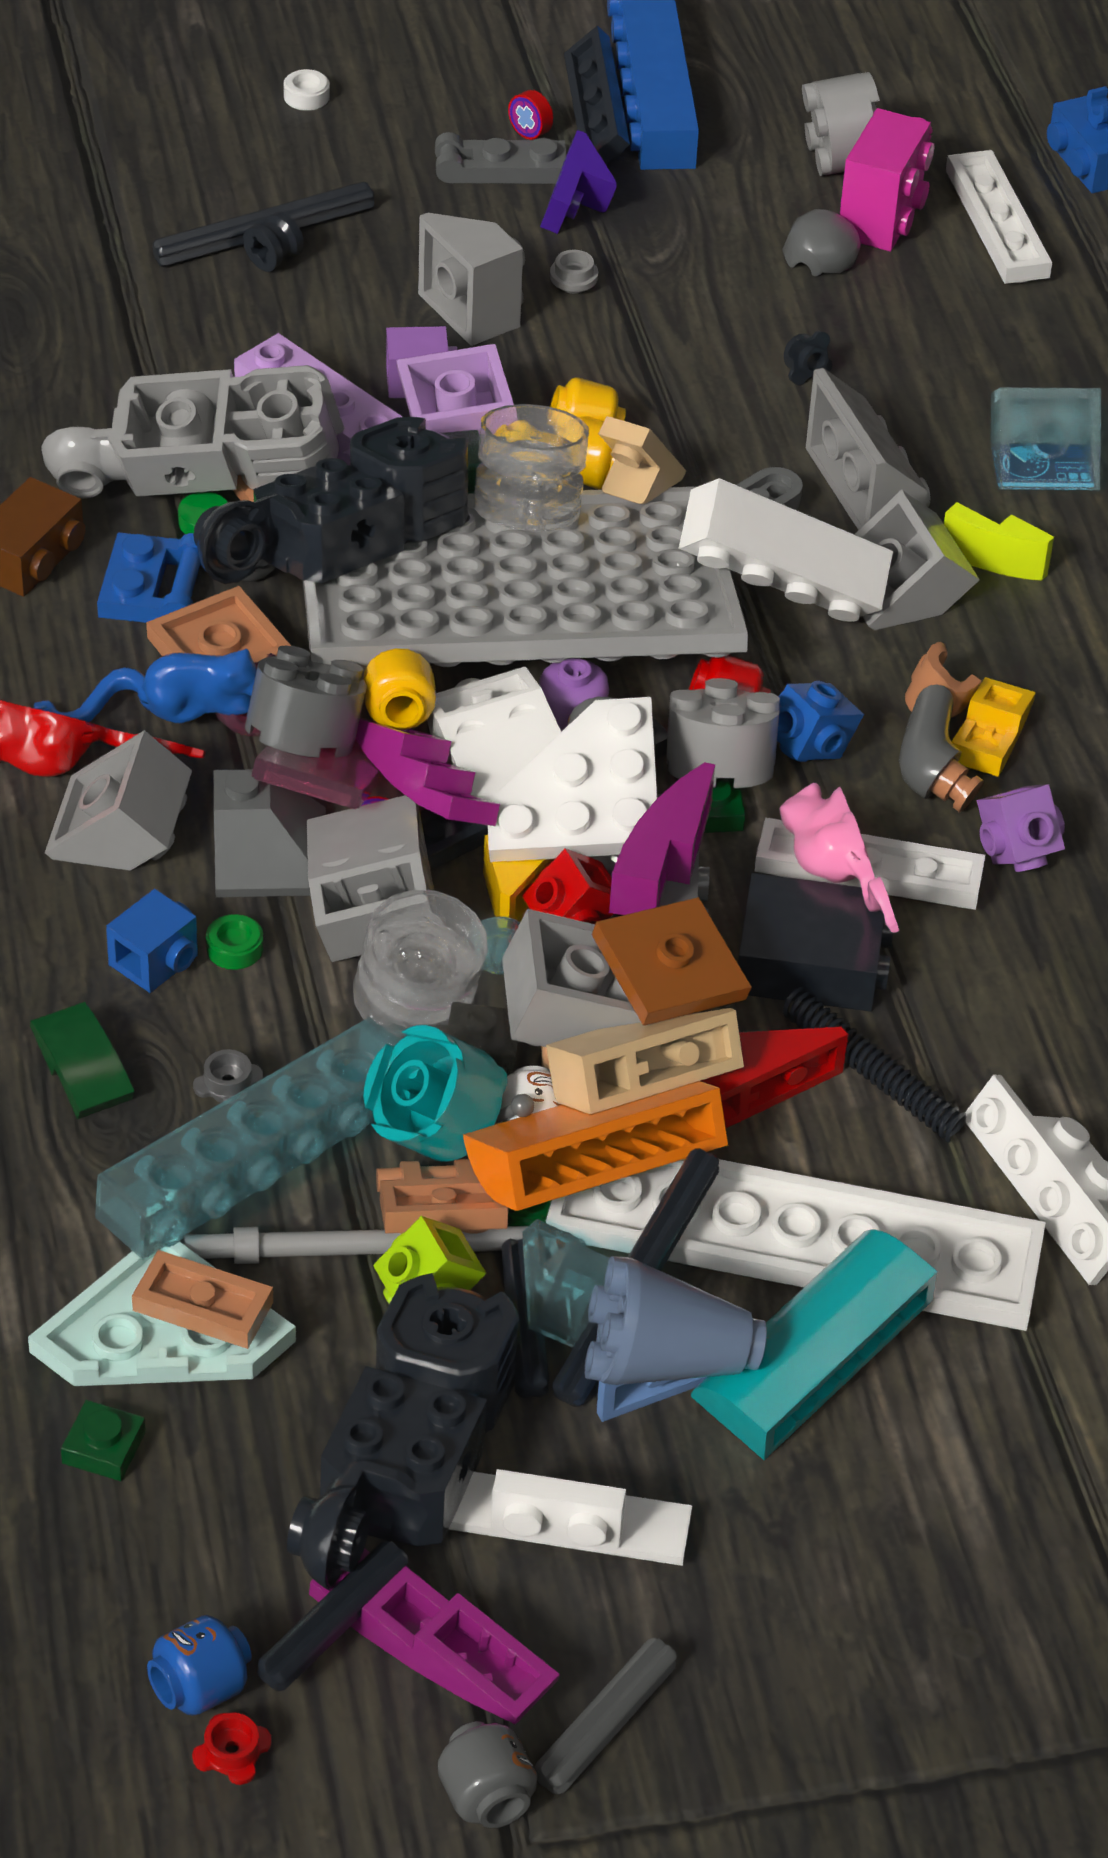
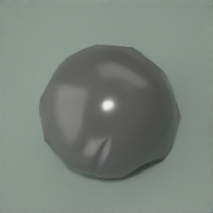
M814 209L796 219L782 251L787 264L792 268L801 262L810 268L813 276H819L822 273L840 274L854 265L861 243L858 231L843 216L830 210Z

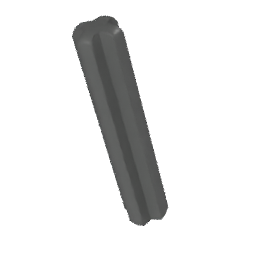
M656 1637L648 1639L537 1761L535 1770L537 1782L541 1786L546 1787L552 1794L556 1795L564 1793L675 1669L677 1653L672 1646L666 1645L660 1638Z

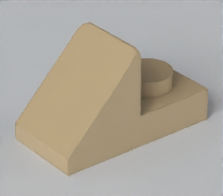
M606 416L598 434L612 449L611 456L615 460L602 486L604 493L634 503L646 504L683 479L686 470L651 429Z

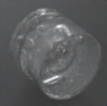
M530 404L506 405L487 412L481 417L478 458L482 464L477 467L474 509L481 517L488 521L515 530L538 532L558 530L572 525L580 518L583 476L580 472L586 466L589 427L581 418L567 411L548 406Z
M409 890L390 896L377 907L366 930L362 955L358 962L357 973L353 982L354 1004L364 1022L382 1037L396 1042L407 1036L401 1033L402 1031L416 1025L432 1026L452 1036L465 1025L478 988V981L488 954L487 933L476 913L459 899L432 890Z

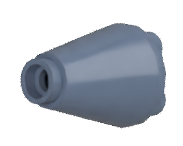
M611 1256L606 1269L604 1286L595 1285L590 1298L588 1320L591 1323H597L598 1329L597 1339L590 1343L587 1351L585 1378L598 1380L605 1384L622 1385L740 1374L743 1369L757 1370L765 1350L766 1323L764 1320L752 1318L751 1312L638 1260Z

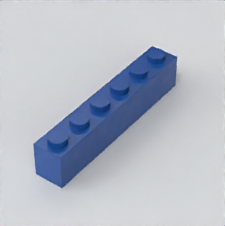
M607 0L608 17H612V43H616V68L620 69L621 96H625L624 116L626 123H629L630 151L638 152L640 170L696 169L699 129L675 0Z

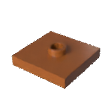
M699 897L598 921L595 924L592 937L643 1026L743 1001L748 997L751 985Z

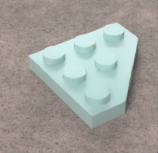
M159 1228L28 1337L29 1352L73 1386L253 1379L296 1342V1326L270 1308L250 1347L246 1349L133 1311L132 1294L157 1250L215 1268L162 1228Z

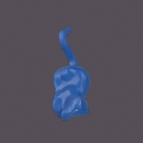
M248 649L223 656L171 653L155 660L149 666L145 675L135 669L125 667L113 670L100 681L82 706L75 711L59 712L49 700L35 702L34 708L90 722L102 710L114 693L130 689L138 693L139 700L144 708L157 717L174 723L191 721L210 712L230 716L240 715L248 712L257 667Z

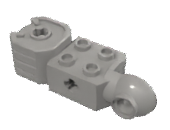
M308 365L255 369L241 377H234L231 369L130 377L119 391L117 408H114L112 428L68 427L59 429L48 435L41 447L44 464L57 480L58 488L79 498L94 497L102 491L103 486L111 481L124 480L127 481L136 496L237 489L238 475H241L245 484L253 490L275 481V478L280 475L294 474L316 466V463L322 459L337 458L339 443L336 435L343 432L345 428L340 418L329 380L317 369Z

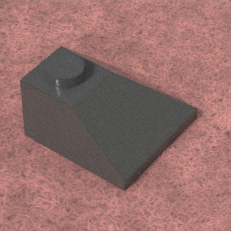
M270 769L214 770L216 897L311 896L308 881L307 819L326 815V807Z

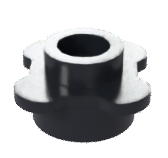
M819 330L812 336L805 333L798 334L787 343L784 350V362L790 369L788 377L792 383L796 385L804 384L808 378L813 377L815 369L824 368L829 372L831 371L832 361L828 358L827 351L830 337L827 333Z

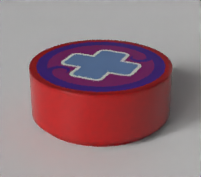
M527 90L510 100L508 106L509 119L513 128L520 136L532 140L550 131L553 125V112L548 100L541 93L535 90Z

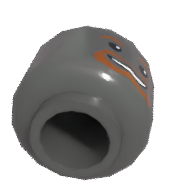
M479 1721L465 1724L451 1735L449 1744L444 1748L438 1759V1776L455 1811L464 1821L482 1824L487 1828H498L520 1818L530 1806V1799L537 1787V1773L520 1738L510 1727L497 1723L485 1724Z

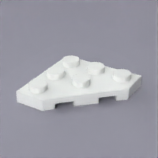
M651 697L595 700L489 800L500 804L496 826L488 825L490 862L554 859L564 848L585 856L620 854L623 844L637 821L657 799Z

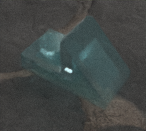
M536 1219L522 1232L528 1328L574 1348L589 1322L588 1310L593 1288L595 1285L604 1286L606 1269L610 1258L587 1248L585 1241L573 1234Z

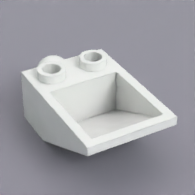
M526 667L482 680L468 678L459 682L455 688L436 693L435 708L427 719L430 735L452 741L447 763L476 772L471 795L490 800L561 733L542 688Z

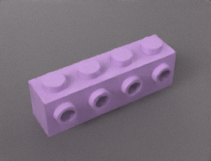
M279 333L234 359L235 377L245 376L255 369L304 365L311 366L324 374L329 380L331 391L345 428L343 432L336 435L339 443L337 459L344 460L347 465H350V440L355 433L388 420L402 417Z

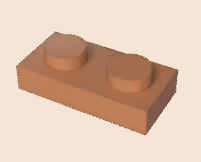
M157 1250L132 1294V1307L135 1312L246 1349L250 1347L273 1304V1287L161 1250Z

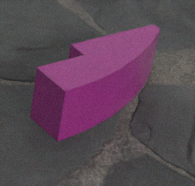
M704 762L681 777L659 796L637 821L623 844L612 871L609 913L627 915L659 907L666 881L690 885L712 805L716 764Z

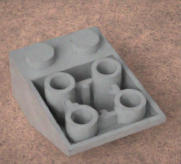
M404 795L307 819L308 881L315 924L331 962L442 935L418 804Z

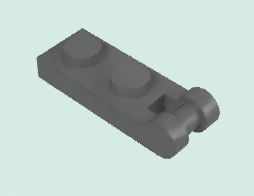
M446 132L439 135L435 141V154L437 157L436 174L441 181L446 183L556 184L566 157L565 140H550L547 138L535 140H504L501 138L462 140L459 135Z

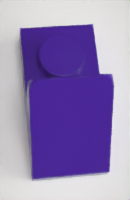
M576 131L540 225L541 228L558 234L565 216L571 219L575 218L580 204L599 212H605L617 188L613 175L587 134L582 131Z

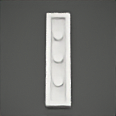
M986 150L948 155L946 172L1004 284L1024 283L1030 280L1050 278L1052 261L993 151Z
M765 817L756 855L755 872L833 883L806 872L799 865L794 854L795 836L785 828L782 820ZM861 834L874 877H881L888 895L976 910L985 855ZM858 878L842 883H834L861 887Z

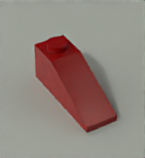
M842 1027L739 1032L744 1067L700 1081L719 1087L725 1128H728L843 1073L848 1033Z

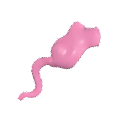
M812 783L786 800L780 807V814L785 828L795 836L794 854L799 865L806 872L833 883H842L858 878L868 910L870 912L882 910L887 927L893 933L898 932V924L894 917L881 877H874L858 824L848 807L841 787H838L828 799H822L819 784Z

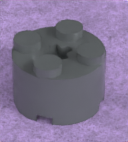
M287 645L278 647L277 656L260 660L257 666L245 730L250 734L257 728L261 731L259 742L295 755L319 758L321 748H337L335 758L344 757L352 753L367 690V685L362 679L363 667L347 660H333L331 665L312 662L309 651Z

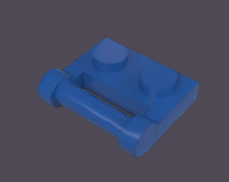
M117 533L97 601L98 618L146 623L194 604L191 597L199 567L202 565L198 548L194 542V533L183 535L181 539ZM166 565H178L171 593L167 594L164 598H157Z

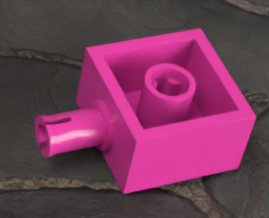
M877 108L846 158L840 215L854 225L858 231L861 244L891 252L900 235H908L912 226L915 209L921 210L924 207L929 192V182L923 179L924 171L928 170L934 153V143L929 142L932 137L930 134L933 132L930 125L931 122L920 117H909Z

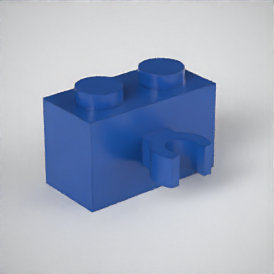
M1106 86L1089 90L1087 96L1054 103L1051 124L1047 127V139L1050 147L1060 155L1070 167L1073 175L1078 177L1091 193L1108 190V88Z

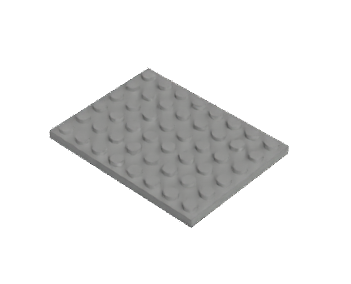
M671 487L646 504H638L606 494L602 490L468 494V517L464 525L423 542L406 543L402 552L327 582L317 583L303 580L310 659L312 662L331 665L333 660H347L360 666H368L371 659L383 651L394 648L410 649L421 654L429 663L441 667H452L461 662L487 661L495 665H507L515 660L537 659L549 663H561L568 658L593 657L603 661H615L624 656H651L656 659H670L678 654H704L710 657H724L733 652H747L748 631L730 569L704 566L697 561L698 556L679 549L691 489L696 487Z

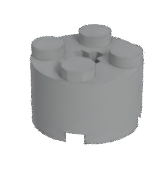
M870 72L850 74L802 85L805 109L807 112L811 111L812 122L805 123V136L809 150H815L816 164L820 176L845 172L846 158L876 110L874 102L880 101Z
M724 678L707 680L705 682V689L676 690L671 692L666 758L670 774L680 779L706 762L716 764L713 787H716V777L734 778V788L752 787L769 781L773 777L776 760L780 698L772 693L738 690L737 682Z

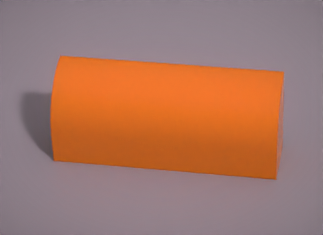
M701 1081L594 1114L559 1105L532 1113L527 1117H519L463 1134L468 1158L484 1190L494 1201L515 1211L686 1159L689 1152L695 1148L708 1152L728 1145L720 1089Z

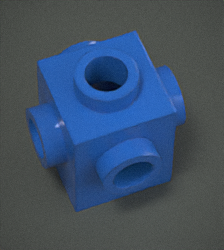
M814 681L812 683L787 684L784 691L778 696L780 704L777 741L780 743L781 751L788 757L800 762L814 759H841L864 714L831 683Z

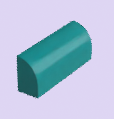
M874 1229L864 1231L766 1322L765 1350L757 1370L743 1369L740 1374L707 1377L692 1391L691 1397L760 1458L765 1460L933 1301L938 1271L892 1235Z

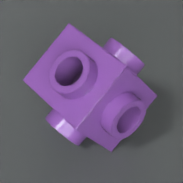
M1049 784L1024 786L977 800L982 820L980 839L984 850L991 856L993 864H1014L1015 872L1026 871L1048 864L1047 854L1065 849L1062 838L1065 829L1061 811L1053 802Z

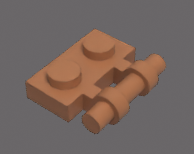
M469 1159L454 1160V1165L421 1167L419 1161H401L400 1167L376 1169L377 1192H380V1205L385 1234H402L406 1232L420 1216L459 1228L462 1232L470 1234L483 1233L488 1229H507L508 1207L497 1203L487 1194L477 1179Z

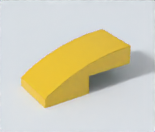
M985 677L970 700L966 720L952 740L953 745L962 751L958 762L965 767L998 777L1019 738L1033 705L1036 692Z

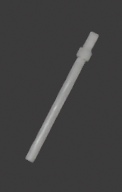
M546 1225L507 1226V1229H488L478 1234L462 1232L474 1252L502 1251V1244L510 1238L515 1240L527 1238L534 1244L535 1250L552 1249V1231L546 1230ZM234 1227L233 1233L190 1234L184 1235L185 1246L203 1259L234 1258V1264L259 1263V1257L384 1254L391 1247L393 1241L401 1234H385V1230L259 1233L258 1227Z

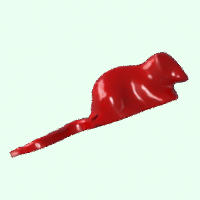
M0 700V761L8 762L29 775L39 777L62 775L70 771L78 763L79 759L93 742L101 741L118 747L138 735ZM153 737L172 754H184L194 758L205 757L206 751Z

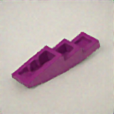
M360 718L356 735L357 742L368 759L399 791L419 806L444 818L496 826L500 804L471 795L476 772L447 763L452 741L418 730H398L378 724L371 719Z
M365 1548L359 1563L370 1553ZM406 1566L362 1607L361 1617L350 1626L412 1670L460 1698L515 1725L553 1687L560 1675L462 1595L457 1593L450 1601L447 1600ZM344 1571V1573H343V1575L341 1576L339 1582H340L345 1576H347L350 1572ZM312 1579L310 1581L309 1595L319 1602L330 1591Z

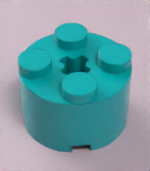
M428 1025L409 1027L401 1032L407 1036L394 1046L387 1043L375 1056L369 1068L363 1097L365 1108L372 1111L376 1125H371L380 1136L437 1161H453L464 1156L468 1157L463 1134L495 1124L500 1112L502 1096L508 1083L507 1073L485 1051Z

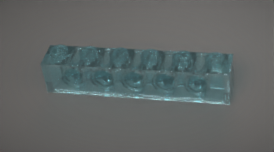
M368 1017L108 1168L97 1176L95 1218L142 1260L156 1253L157 1250L174 1246L190 1231L210 1219L222 1217L235 1204L257 1191L267 1190L278 1178L302 1164H309L315 1161L323 1151L347 1137L358 1135L368 1124L374 1121L372 1111L365 1108L363 1097L369 1068L377 1053L386 1043L394 1046L400 1040L374 1019Z

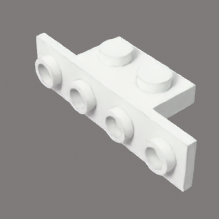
M993 1074L967 1109L966 1124L1038 1219L1046 1222L1045 1228L1088 1285H1097L1108 1271V1162L1100 1156L1090 1143L1089 1133L1080 1123L1069 1117L1033 1116L1002 1075Z
M497 1469L496 1475L473 1472L449 1529L683 1566L692 1505L627 1496L626 1489Z

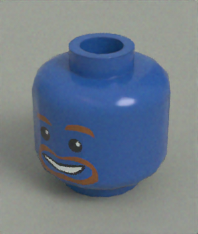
M200 1616L160 1636L156 1640L152 1651L153 1659L148 1661L147 1674L155 1694L165 1707L170 1710L177 1708L190 1716L198 1715L243 1691L247 1681L246 1664L252 1658L250 1646L243 1633L236 1626L227 1628L221 1620L213 1616Z

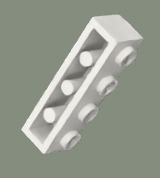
M720 478L691 489L679 549L698 556L697 561L704 566L730 569L742 574L741 579L746 583L756 586H772L784 591L785 597L793 602L816 604L828 609V615L832 618L849 622L857 621L861 616L882 610L893 554L892 550Z

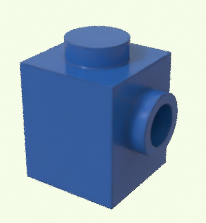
M155 888L106 925L109 966L149 993L176 972L179 973L186 970L195 957L198 956L196 916L183 903L172 901Z

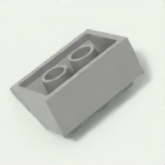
M815 369L806 450L857 529L859 530L901 489L926 507H929L930 491L926 481L922 477L919 478L909 464L906 451L902 446H897L889 434L884 418L881 415H877L867 399L826 369Z

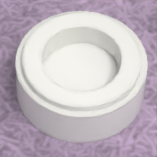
M310 69L298 70L289 74L284 80V100L293 108L315 110L323 107L329 101V80L318 71Z

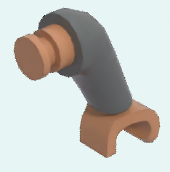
M937 642L931 645L927 654H924L911 676L912 682L905 693V702L912 713L902 741L899 763L902 778L912 791L924 799H928L933 794L943 801L951 798L955 801L953 808L958 812H962L975 798L984 780L979 776H975L972 779L966 776L969 769L958 762L962 751L956 748L949 739L951 717L960 714L968 707L981 680L973 674L965 681L955 680L943 667L947 659L945 643Z

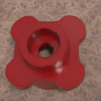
M240 1713L217 1714L210 1719L206 1727L204 1744L195 1747L193 1750V1763L200 1771L215 1770L227 1775L233 1784L243 1785L249 1783L255 1777L256 1770L254 1765L260 1754L267 1752L271 1748V1734L265 1727L256 1726L253 1720L246 1715ZM237 1746L238 1750L230 1753L226 1751V1747Z

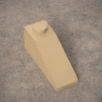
M731 1008L684 1015L645 1026L640 1022L597 1029L546 1045L553 1092L557 1103L588 1114L601 1112L744 1067L736 1010Z

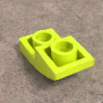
M958 502L945 512L944 525L970 565L990 572L1029 580L1042 581L1048 576L1054 536L1012 514L999 525Z

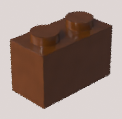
M29 477L0 505V587L24 597L40 581L47 579L53 568L70 551H75L81 545L85 536L81 498Z

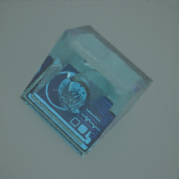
M999 388L991 393V448L998 490L1099 491L1101 389Z

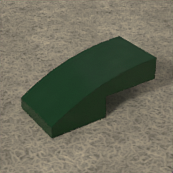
M86 1002L30 1021V1027L51 1075L58 1074L77 1120L132 1100L135 1092L110 1040Z

